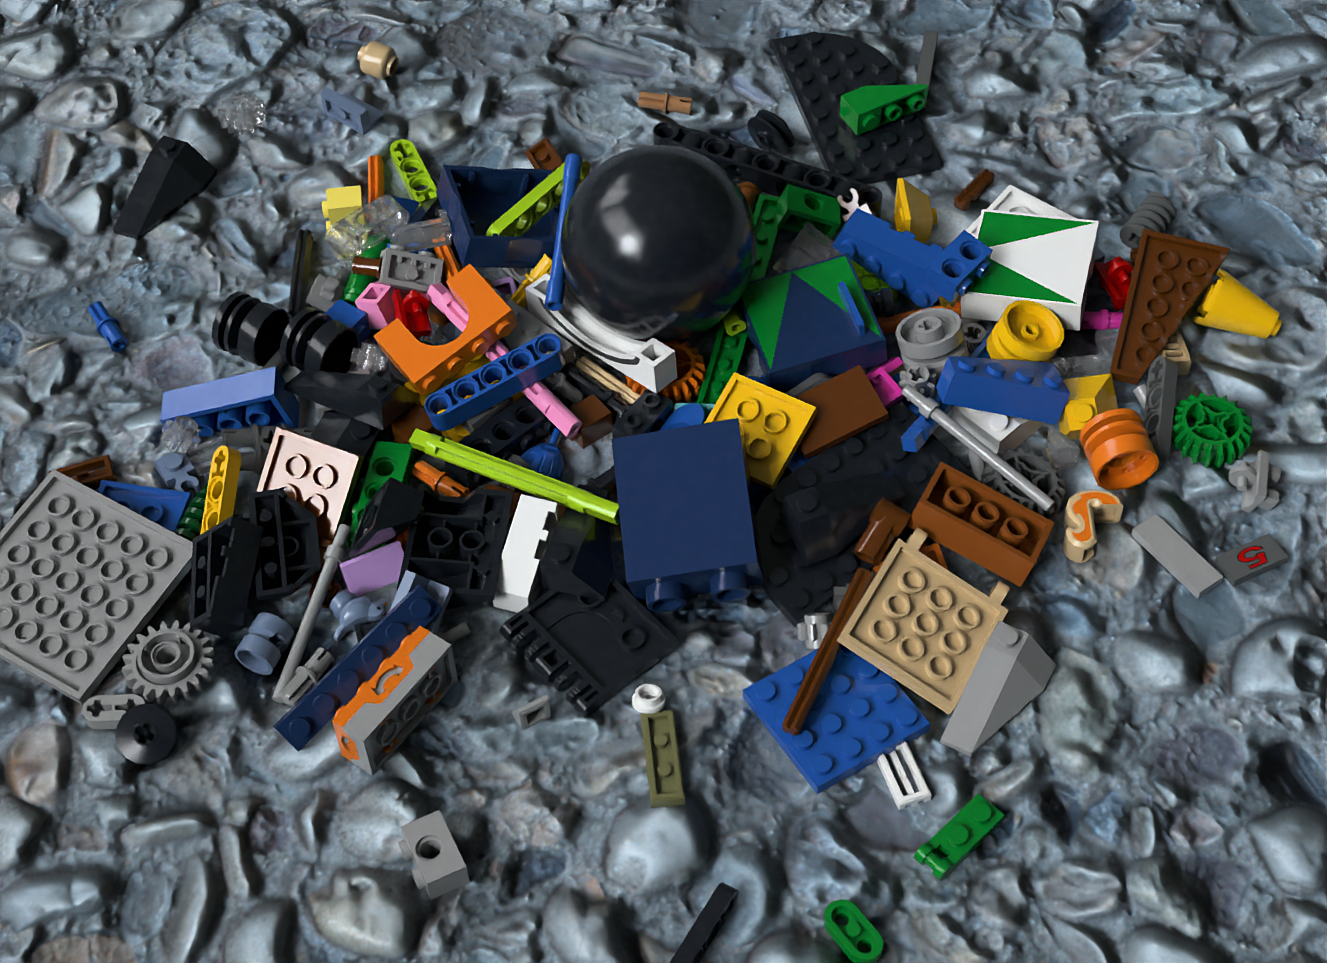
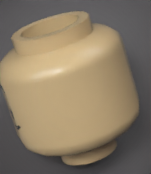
M371 41L367 46H362L357 56V60L360 61L361 71L381 80L386 79L388 76H393L399 63V58L396 57L394 48L378 41Z

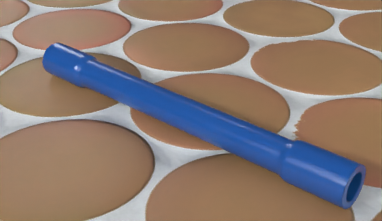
M569 154L565 158L563 189L550 280L547 284L544 304L547 309L552 311L561 310L563 306L565 271L561 257V232L569 202L580 182L583 158L577 154Z

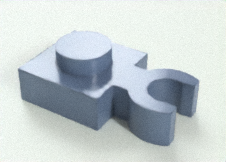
M182 448L154 461L157 471L169 489L175 486L176 491L184 492L187 488H194L197 493L201 491L199 481L195 477L197 476L195 468Z

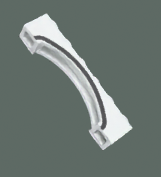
M547 273L525 288L528 312L552 330L657 394L677 378L675 350L653 337L647 342L638 341L620 335L605 327L579 304L567 290V285H565L562 309L558 311L547 309L544 306L547 284L550 280V275Z

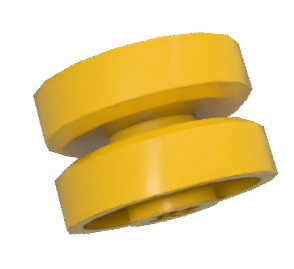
M1029 300L1015 301L1007 305L987 338V351L991 359L1050 362L1064 340V328L1059 318L1040 303Z

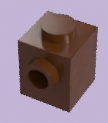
M594 394L579 403L572 404L568 408L582 422L577 435L569 439L571 441L575 440L583 449L612 432L611 411Z

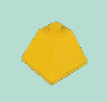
M897 179L893 218L895 230L898 232L908 231L915 234V240L924 244L931 237L932 225H937L936 208H931L929 196L905 179Z
M1111 373L1063 379L1070 395L1058 421L1062 441L1079 439L1081 429L1089 420L1108 410L1118 409Z

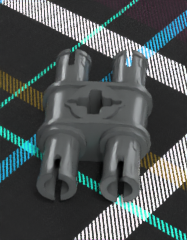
M282 423L281 426H258V424H253L250 428L243 429L223 428L222 443L223 446L250 447L253 452H241L240 471H253L254 474L261 475L276 427H283L308 437L311 436L316 427L296 428Z

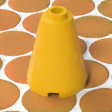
M1219 269L1215 275L1219 276L1220 279L1216 283L1210 282L1196 311L1201 314V317H1194V323L1262 339H1267L1269 335L1275 336L1282 323V320L1278 319L1279 312L1227 271Z

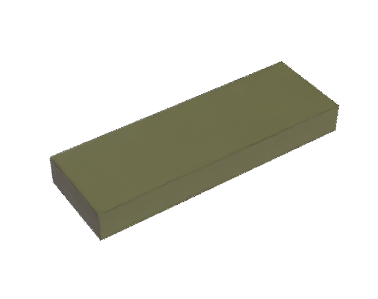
M674 710L658 711L652 714L640 713L651 808L685 804V794Z

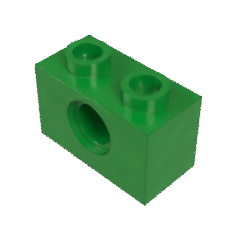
M787 184L777 202V228L830 242L841 224L840 204L837 198Z

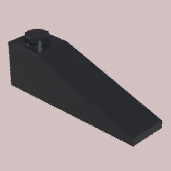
M163 135L149 153L114 225V233L136 240L141 239L161 224L166 214L174 208L178 211L185 206L184 201L193 194L198 196L204 192L216 176L217 169L188 142Z

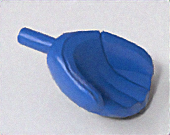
M554 428L549 443H542L531 447L520 456L532 471L553 479L561 478L564 472L563 455L560 448L556 446L561 433L558 428Z

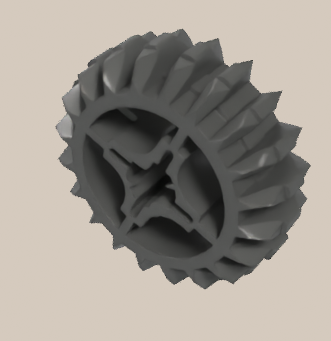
M1021 447L1016 452L1010 448L1004 451V453L998 451L997 455L1053 499L1055 501L1054 505L1049 511H1046L1009 480L1003 481V476L988 463L982 472L980 482L1045 518H1052L1059 511L1066 492L1064 490L1066 481L1061 479L1062 471L1054 470L1055 462L1047 463L1045 461V454L1038 457L1034 455L1033 449L1029 453H1025Z

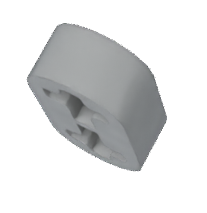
M135 694L97 695L86 700L82 706V715L87 725L92 729H116L123 714L134 706L145 704V701L142 697ZM98 709H104V711H100L99 716L94 717L93 714H96Z

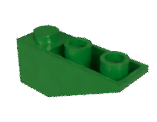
M926 84L860 87L841 95L840 117L856 135L862 134L925 108L928 86Z

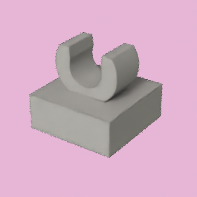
M318 274L305 302L326 312L341 298L345 287L339 284L340 281L330 276L326 278Z

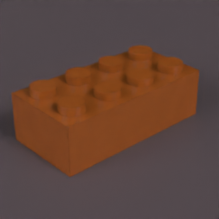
M940 462L906 526L914 530L917 527L928 534L927 537L1021 587L1035 565L1055 522L951 466Z

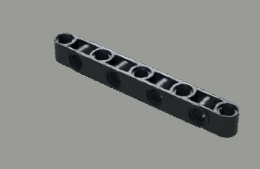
M661 122L654 126L653 145L676 146L701 154L719 165L731 176L736 184L751 182L761 192L777 197L782 195L787 184L834 198L844 195L849 203L853 200V194L850 189L857 188L861 193L860 204L870 203L876 217L880 218L882 192L874 186L671 122ZM840 205V216L842 217L848 214L849 211Z

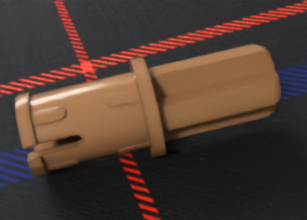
M642 91L638 97V106L663 110L665 114L668 111L690 115L692 98L669 95V92L663 95Z

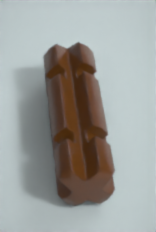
M983 169L977 175L978 177H975L954 198V206L961 211L966 210L994 182L995 175L993 172Z

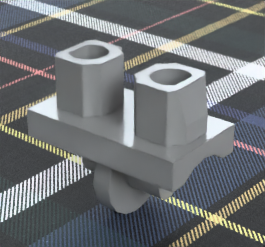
M1260 450L1255 461L1250 463L1242 461L1239 463V466H1235L1229 471L1230 483L1237 486L1238 491H1242L1241 510L1250 513L1256 507L1270 511L1279 502V492L1268 488L1267 485L1273 487L1278 482L1281 468L1269 463L1268 452Z

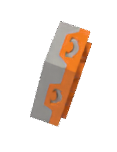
M419 626L412 634L407 635L402 640L399 649L391 657L383 660L375 675L369 681L363 682L347 705L341 706L335 713L332 723L343 757L372 776L458 681L451 644L422 626Z

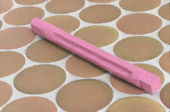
M442 283L431 284L426 294L428 299L463 332L467 326L469 314ZM498 340L489 347L484 355L492 362L510 351ZM541 381L522 390L533 404L567 438L577 435L582 422Z

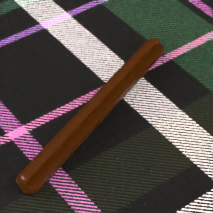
M864 568L857 569L782 723V730L784 732L790 733L793 736L800 733L842 646L836 640L872 582V571Z

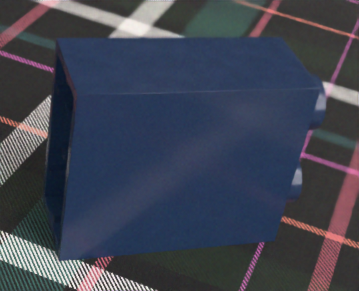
M738 418L611 439L626 580L634 597L640 603H646L647 609L650 611L669 612L684 607L686 605V596L711 593V598L715 601L733 602L748 597L751 593L750 586L765 584L747 447Z

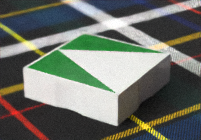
M982 209L975 238L993 250L989 260L991 267L982 278L977 277L973 281V285L966 295L961 296V317L998 321L1007 305L1015 301L1029 300L1040 303L1050 309L1059 318L1064 329L1080 331L1086 304L1087 282L1092 275L1098 247L1099 221Z

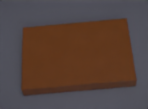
M860 365L794 397L817 408V414L798 446L805 459L889 418L886 408Z

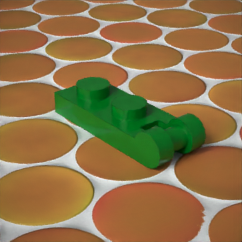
M977 794L938 833L918 848L914 854V859L921 865L926 864L933 870L932 874L940 881H943L1003 823L1005 815L980 794ZM940 851L947 858L941 859L936 853Z

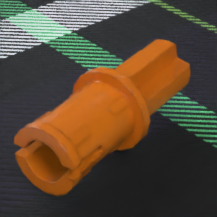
M423 460L415 463L412 475L430 486L437 494L441 493L444 496L463 498L470 494V489L450 478L448 472H441Z

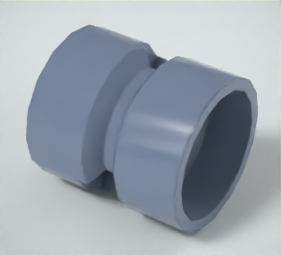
M262 612L257 615L248 630L249 634L243 637L234 653L238 661L246 668L258 674L269 675L278 664L281 653L286 651L295 633L292 627L276 615Z

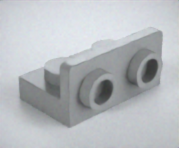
M390 245V248L384 249L380 254V258L383 260L379 284L410 291L417 290L427 294L431 284L440 283L444 260L435 258L436 254L431 252L419 251L418 254L407 252L406 247Z

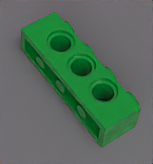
M376 441L373 453L368 454L366 462L367 474L366 477L361 478L359 485V502L355 501L352 507V530L346 543L349 549L366 503L383 484L392 477L410 486L413 476L412 470L416 463L411 444ZM392 538V539H390V540H388V541H386V542H384V543H382V544H380V545H378V546H376V547H374V548H372V549H370V550H368V551H366V552H364V553H362V554H365V553L370 552V551H372V550H375V549H377V548H380V547H383V546L388 545V544H390V543H393L394 538Z

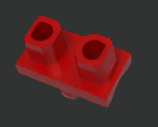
M1120 256L1106 263H1094L1093 271L1099 279L1100 287L1102 290L1107 291L1112 299L1111 304L1116 311L1124 310L1133 267L1128 261H1123Z
M394 289L392 298L395 306V319L398 318L417 340L420 336L429 337L432 330L427 313V308L429 307L427 295L417 290L404 293L400 289Z

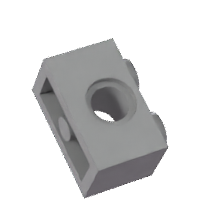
M440 810L401 826L404 840L398 842L406 862L412 859L416 869L411 870L415 883L419 890L426 889L430 900L470 883L466 864ZM431 853L439 854L437 857L433 859L425 858L428 854Z

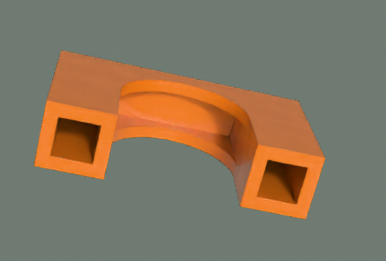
M471 264L446 281L453 297L469 314L466 328L455 340L438 346L424 344L418 341L398 318L374 335L383 353L421 397L435 391L443 381L451 375L460 372L472 359L484 354L492 344L500 338L508 336L518 326L512 309Z

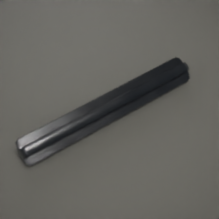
M300 229L296 235L288 303L290 319L299 311L305 309L313 242L312 232L309 229Z

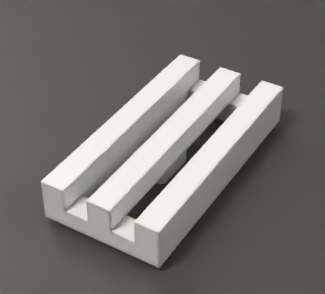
M907 742L898 745L896 750H901L919 792L914 793L895 751L888 755L906 796H903L885 755L882 754L877 760L899 810L904 809L909 804L911 806L917 805L922 800L924 802L930 801L932 796Z

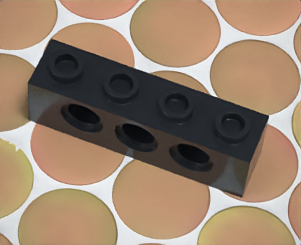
M523 395L457 443L507 461L512 455L521 456L528 449L536 446L537 443L548 435H552L554 428L557 427L526 395ZM445 461L446 472L461 485L469 488L470 492L478 486L486 484L490 479Z

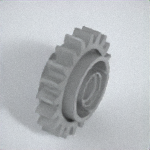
M175 620L172 628H167L166 623L163 621L160 624L159 631H155L153 627L149 626V635L147 637L142 634L136 635L139 644L131 643L127 645L130 654L123 655L122 657L125 663L122 671L129 689H133L135 695L140 697L143 695L148 704L155 697L160 706L164 705L167 698H171L172 703L176 705L179 695H183L184 698L190 700L191 695L189 691L194 689L197 692H202L200 681L210 682L211 678L208 672L215 670L213 660L216 659V655L210 638L205 637L201 630L194 631L190 627V623L181 629L178 620Z

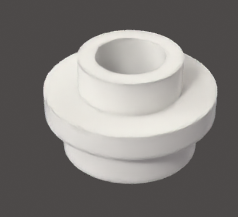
M643 684L635 690L632 696V706L641 713H656L664 708L665 695L657 685Z

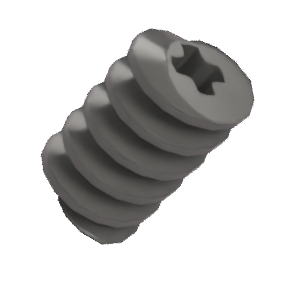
M1157 191L1149 193L1120 230L1121 242L1129 248L1136 249L1139 247L1143 229L1164 233L1176 218L1177 213L1169 199Z

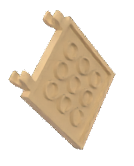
M917 527L906 543L901 539L895 542L836 641L949 715L955 709L998 621L1003 622L1009 611L1001 603L1010 587L998 581L995 588H992L988 595L983 594L918 551L928 534Z

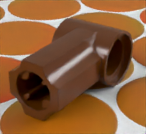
M882 497L868 519L870 523L853 552L866 563L875 566L879 565L893 539L897 538L906 526L911 514Z

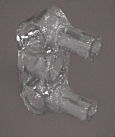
M383 195L330 226L325 234V240L332 247L334 255L339 259L341 268H345L352 273L354 257L378 245L388 237H391L394 241L407 225L410 214L392 196Z

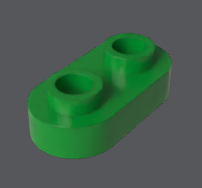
M843 899L831 902L826 907L824 913V927L852 962L876 963L880 959L883 950V939L879 932L854 903ZM844 919L848 924L840 926L835 921ZM860 946H867L870 951L862 953L858 948Z

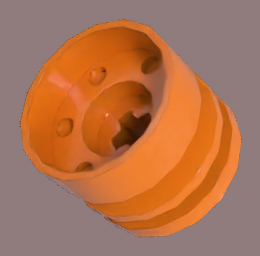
M1119 408L1098 414L1089 420L1080 431L1079 440L1089 460L1094 478L1098 486L1105 490L1117 491L1139 485L1150 478L1158 468V456L1150 438H1148L1149 435L1140 414L1133 409Z

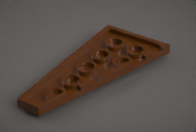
M1143 229L1109 374L1111 373L1112 380L1134 385L1140 383L1152 362L1161 353L1225 261L1231 248Z

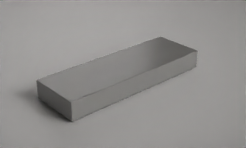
M1157 514L1133 528L1131 535L1197 599L1222 583L1223 576Z

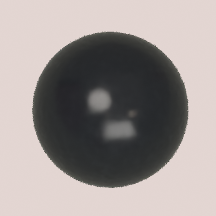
M649 145L636 147L604 161L589 173L575 191L569 202L562 225V263L569 285L580 304L593 318L610 330L628 338L644 342L649 341L652 337L660 342L679 341L702 333L717 324L734 308L744 294L756 261V227L748 201L740 187L715 162L694 151L676 146Z

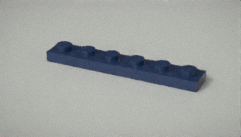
M417 584L273 727L299 752L335 716L337 710L341 706L346 705L356 695L360 685L365 681H369L375 675L383 660L391 657L399 649L402 640L407 635L412 634L419 626L424 628L443 608L421 585Z

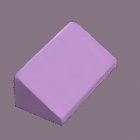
M395 541L340 563L343 582L347 590L360 597L397 582L404 557L400 541Z

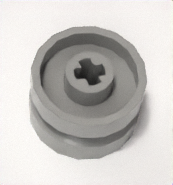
M927 308L917 311L904 318L897 326L895 334L901 351V359L904 362L905 372H907L912 364L926 365L929 374H936V381H938L948 356L969 357L962 321L959 314L950 309Z

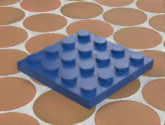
M843 645L833 662L800 733L796 736L782 730V723L818 649L743 689L744 700L816 794L874 763L882 754L886 756L895 751L898 745L904 742L909 743L930 731L929 721L892 677Z

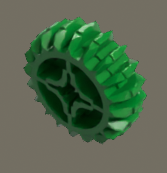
M1201 392L1198 397L1190 394L1186 400H1180L1177 407H1174L1171 435L1174 451H1182V459L1192 458L1193 465L1199 461L1204 463L1205 468L1210 463H1214L1218 469L1223 462L1230 466L1234 460H1240L1244 452L1249 449L1253 436L1252 418L1247 416L1245 408H1238V401L1229 402L1227 395L1219 398L1216 397L1215 392L1210 396H1206ZM1192 422L1194 426L1189 427L1188 423ZM1231 432L1232 437L1228 438L1226 433Z

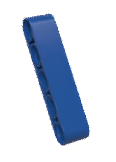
M552 333L542 334L432 393L427 397L424 407L433 427L440 431L452 429L560 370L566 361L560 339ZM549 351H554L552 354H546ZM528 365V366H527L526 368H524V369H518V368H520L521 366ZM496 380H500V381H499L498 383H496V384H491L492 382H494V381H496ZM468 395H473L468 399H464ZM446 409L443 413L437 414L440 410Z

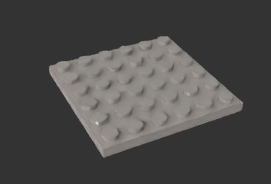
M53 469L0 532V658L83 705L128 649L127 645L136 639V635L140 634L192 568L193 542Z

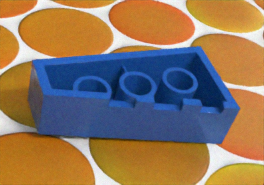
M856 208L831 246L841 254L848 253L852 261L923 309L931 307L941 296L924 284L923 281L928 265L942 252L943 247L934 243L931 246L915 240V234L908 231H895L892 229L891 223Z
M948 356L936 386L943 404L1057 425L1070 395L1053 362Z
M275 366L163 392L160 421L173 438L213 436L214 431H222L223 428L243 429L250 428L253 424H258V426H281L282 423H285L289 427L298 428L300 403L293 393L284 390L286 381Z

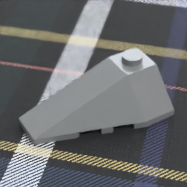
M998 621L947 724L940 743L971 757L991 740L1005 723L1011 718L1017 717L1022 712V708L1043 694L1056 669V664L1029 633Z

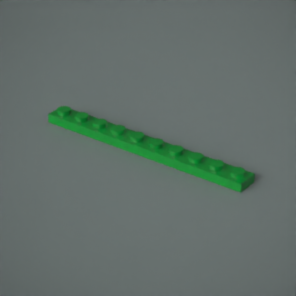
M759 195L753 215L756 227L757 251L750 281L767 277L780 228H777V202L780 197ZM721 320L697 403L716 404L733 373H739L749 339L746 329L731 336L726 332Z

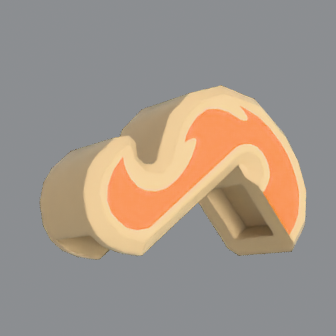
M1091 489L1077 492L1069 498L1063 519L1066 532L1062 546L1066 557L1074 562L1083 563L1094 556L1093 546L1097 543L1094 522H1119L1124 507L1119 497L1108 491Z

